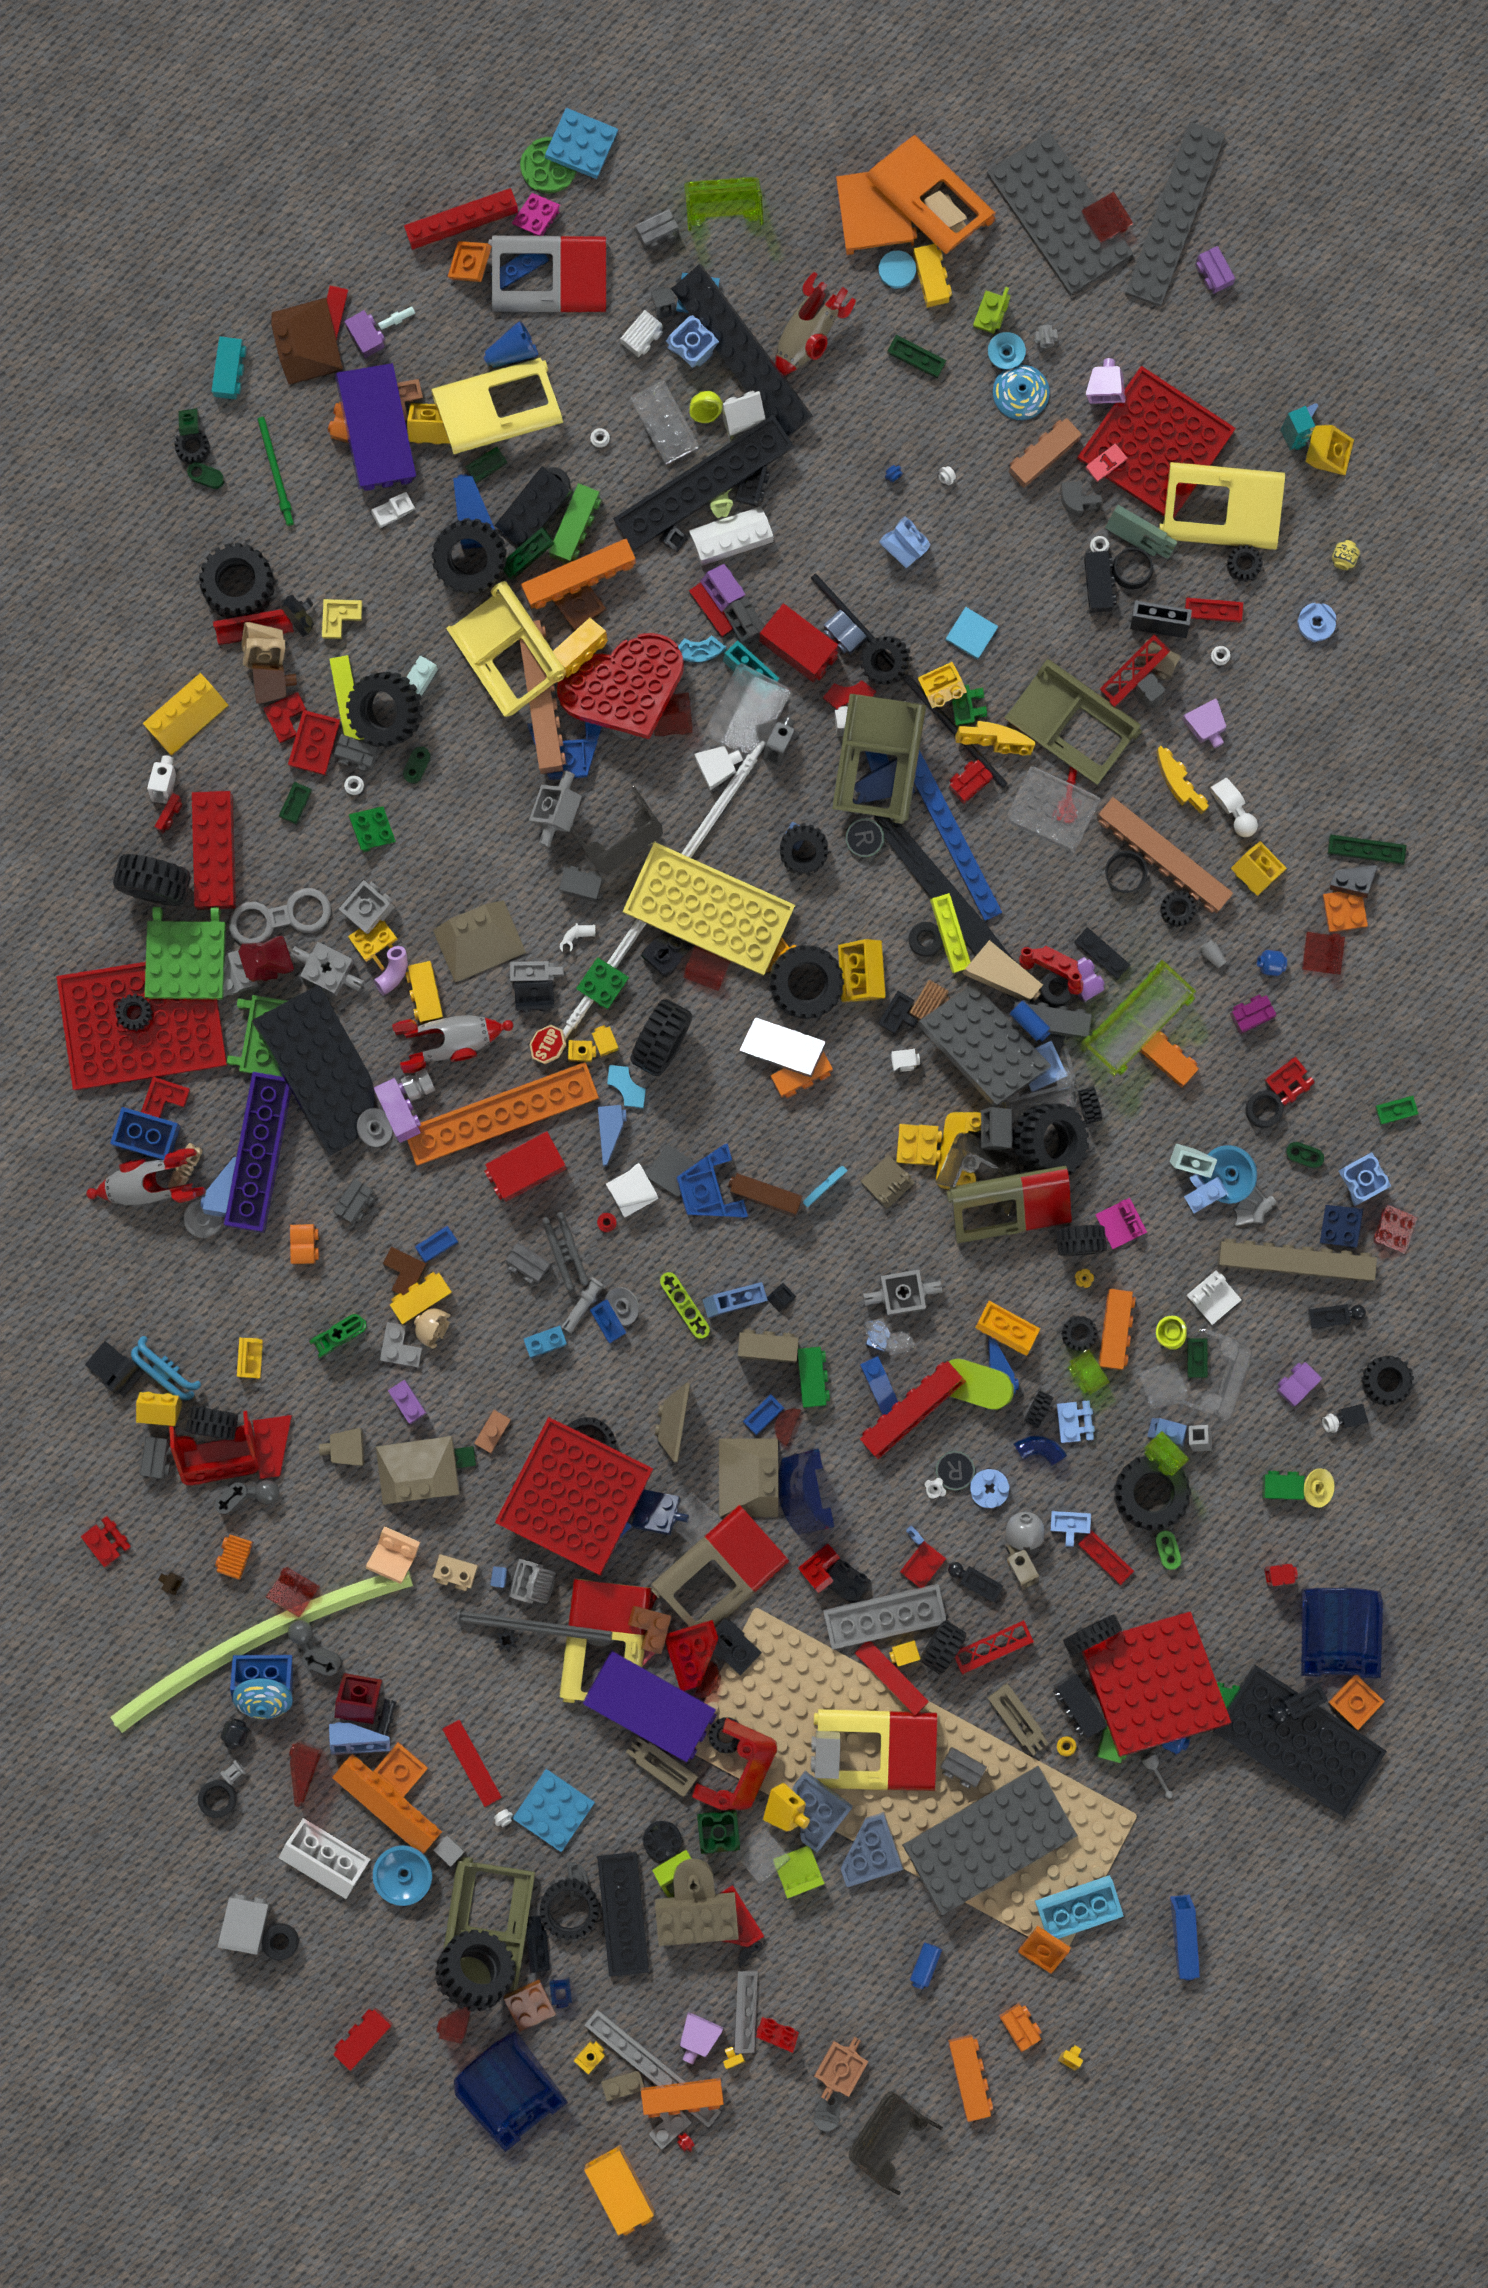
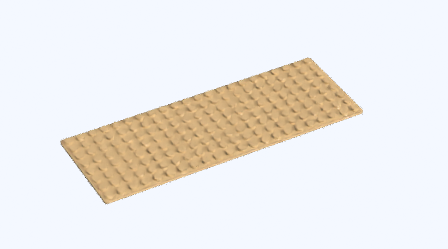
M755 1608L752 1611L742 1631L745 1633L744 1636L762 1653L741 1676L725 1662L704 1703L716 1709L714 1713L717 1716L713 1723L723 1717H730L748 1728L773 1738L777 1742L776 1755L759 1789L770 1795L771 1789L781 1783H785L793 1790V1785L804 1771L815 1777L814 1772H811L810 1768L811 1756H815V1752H812L811 1738L818 1731V1725H814V1713H818V1709L911 1712L869 1668L834 1649L832 1650L829 1646L759 1608ZM929 1701L920 1712L937 1713L935 1791L831 1789L853 1806L835 1831L854 1841L865 1818L884 1812L902 1861L903 1869L920 1877L902 1846L903 1843L1032 1768L1039 1766L1074 1828L1077 1837L965 1902L1018 1932L1029 1936L1037 1926L1044 1929L1035 1900L1106 1877L1137 1816L1134 1812ZM708 1724L705 1729L707 1732L702 1742L698 1741L695 1747L697 1749L695 1755L740 1779L748 1760L741 1757L737 1750L733 1753L724 1754L714 1749L709 1741V1730L712 1724ZM723 1729L720 1730L719 1739L723 1743L733 1741V1736L722 1732ZM833 1731L840 1732L839 1770L878 1771L880 1769V1733ZM951 1746L987 1766L976 1788L971 1785L969 1789L960 1784L961 1779L956 1776L951 1779L942 1774L943 1769L940 1766ZM1076 1933L1059 1938V1940L1070 1946Z

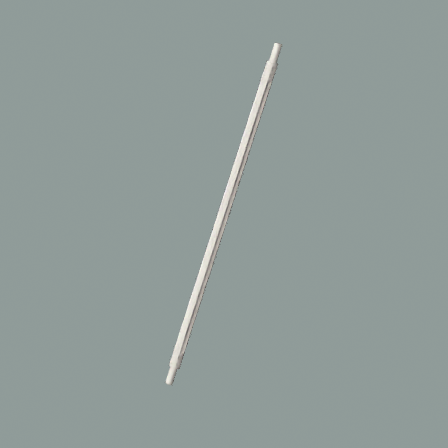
M760 740L752 753L747 755L681 854L689 858L693 856L737 789L750 773V770L754 767V764L758 761L757 758L766 746V742ZM638 919L634 922L607 962L609 965L617 968L647 923ZM586 995L566 1022L567 1025L563 1029L565 1040L571 1031L577 1028V1025L594 1002V1000Z

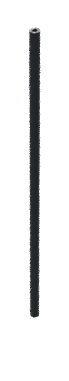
M815 573L811 580L839 610H842L867 636V641L872 642V639H875V637ZM883 649L879 654L893 668L895 659L886 649ZM909 674L904 676L903 680L948 730L956 736L958 728L939 707H931L924 691ZM962 744L976 760H979L993 775V779L1002 789L1008 784L973 744Z

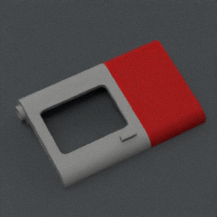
M492 236V239H489L488 244L492 246V312H606V236ZM551 254L553 256V289L551 291H502L500 289V255Z

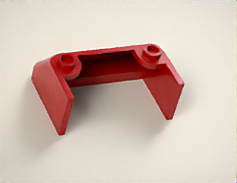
M243 1411L244 1425L236 1427L233 1440H219L196 1445L192 1437H177L174 1426H169L170 1448L182 1483L185 1485H197L250 1475L258 1471L259 1462L254 1432L247 1411Z
M726 1718L722 1732L740 1740L737 1752L741 1757L748 1760L734 1793L727 1790L716 1792L696 1783L692 1797L720 1810H747L754 1803L776 1755L778 1745L773 1738Z

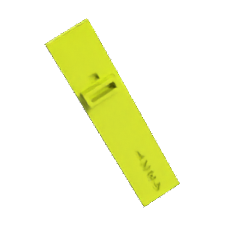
M349 656L330 658L343 733L346 736L364 740V738L359 739L355 735L357 731L351 729V720L347 719L346 715L349 713V709L346 708V702L350 701L348 695L350 691H354Z

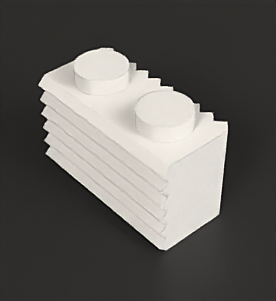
M644 310L620 338L621 344L637 357L641 354L645 355L651 347L649 344L653 340H658L662 335V323Z

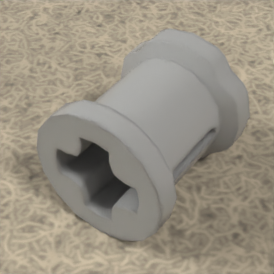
M236 1759L233 1761L234 1764L227 1770L220 1772L222 1777L231 1786L239 1776L247 1773Z

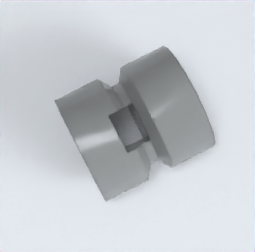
M426 1068L417 1071L414 1077L409 1075L401 1079L411 1102L421 1098V1094L428 1095L436 1091Z

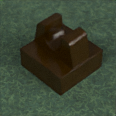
M170 1572L169 1575L161 1573L158 1581L163 1583L161 1590L176 1595L185 1578Z

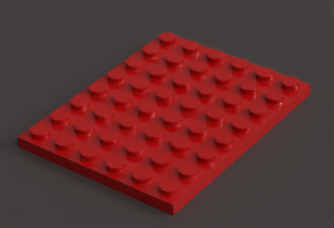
M146 962L56 976L73 1090L228 1066L218 999H146ZM137 994L142 996L151 1005V1010L153 1011V1014H151L152 1020H149V1025H145L142 1030H128L116 1018L117 1012L115 1010L118 1008L117 1004L122 1001L123 997L126 998L127 995ZM136 1005L129 1007L127 1010L128 1018L131 1020L138 1019L141 1016V1008Z

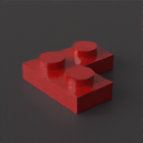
M298 692L263 708L280 743L296 736V731L289 718L306 710Z
M153 1077L141 1113L161 1118L166 1102L185 1107L191 1089Z
M826 1544L800 1565L798 1569L819 1594L833 1582V1579L825 1570L839 1560L840 1557L829 1544Z

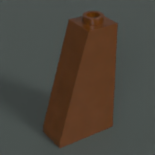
M738 1173L736 1177H731L728 1187L731 1188L730 1193L794 1218L803 1196Z

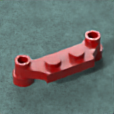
M1048 946L1037 949L1024 947L1021 950L1019 965L1023 969L1029 970L1036 963L1068 979V991L1071 994L1077 995L1082 993L1084 983L1082 975L1077 968L1078 961Z

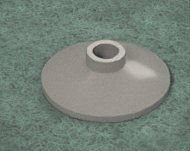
M371 1108L364 1111L357 1122L358 1134L361 1140L369 1146H382L392 1136L393 1129L385 1112L381 1109Z
M623 1287L614 1288L607 1293L605 1300H608L621 1324L629 1325L633 1323L639 1315V1303L636 1296L630 1290Z

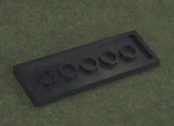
M637 1851L598 1855L609 1977L648 1973L649 1967Z

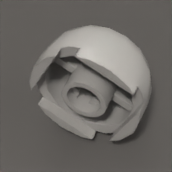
M1018 1512L1007 1522L1006 1540L1012 1547L1023 1550V1547H1030V1550L1035 1549L1044 1542V1524L1034 1513Z

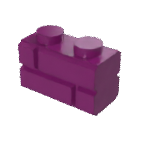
M1259 994L1250 999L1251 1003L1245 1006L1243 1003H1240L1233 1007L1234 1011L1230 1013V1016L1239 1034L1249 1031L1277 1016L1267 995L1261 997Z

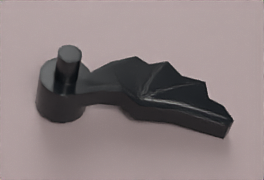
M760 1941L755 1942L753 1946L744 1947V1950L740 1951V1956L738 1957L739 1968L751 1958L754 1951H759L762 1948Z

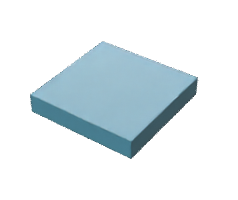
M965 607L945 640L978 660L998 629V626Z

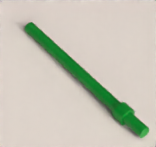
M259 417L257 420L279 496L280 511L284 514L286 525L291 526L294 524L291 515L292 507L290 501L287 500L265 417Z

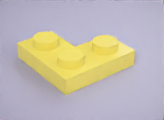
M324 599L322 638L342 639L343 621H362V600Z

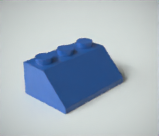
M233 1655L230 1685L232 1702L235 1688L239 1684L251 1679L261 1678L280 1682L292 1693V1655Z

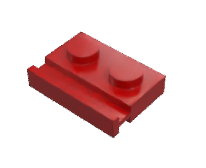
M923 1541L901 1569L900 1573L919 1588L925 1587L946 1558Z

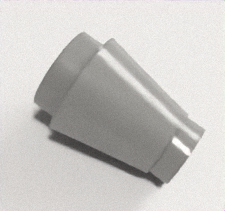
M1210 939L1199 948L1201 954L1217 968L1226 963L1216 941L1213 942Z

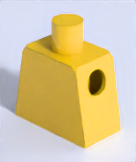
M781 1783L771 1789L763 1816L764 1821L784 1831H791L798 1826L805 1829L810 1823V1819L803 1815L806 1806L805 1801L785 1783Z

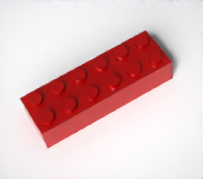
M231 791L192 792L194 907L197 910H211V908L236 909L233 795Z

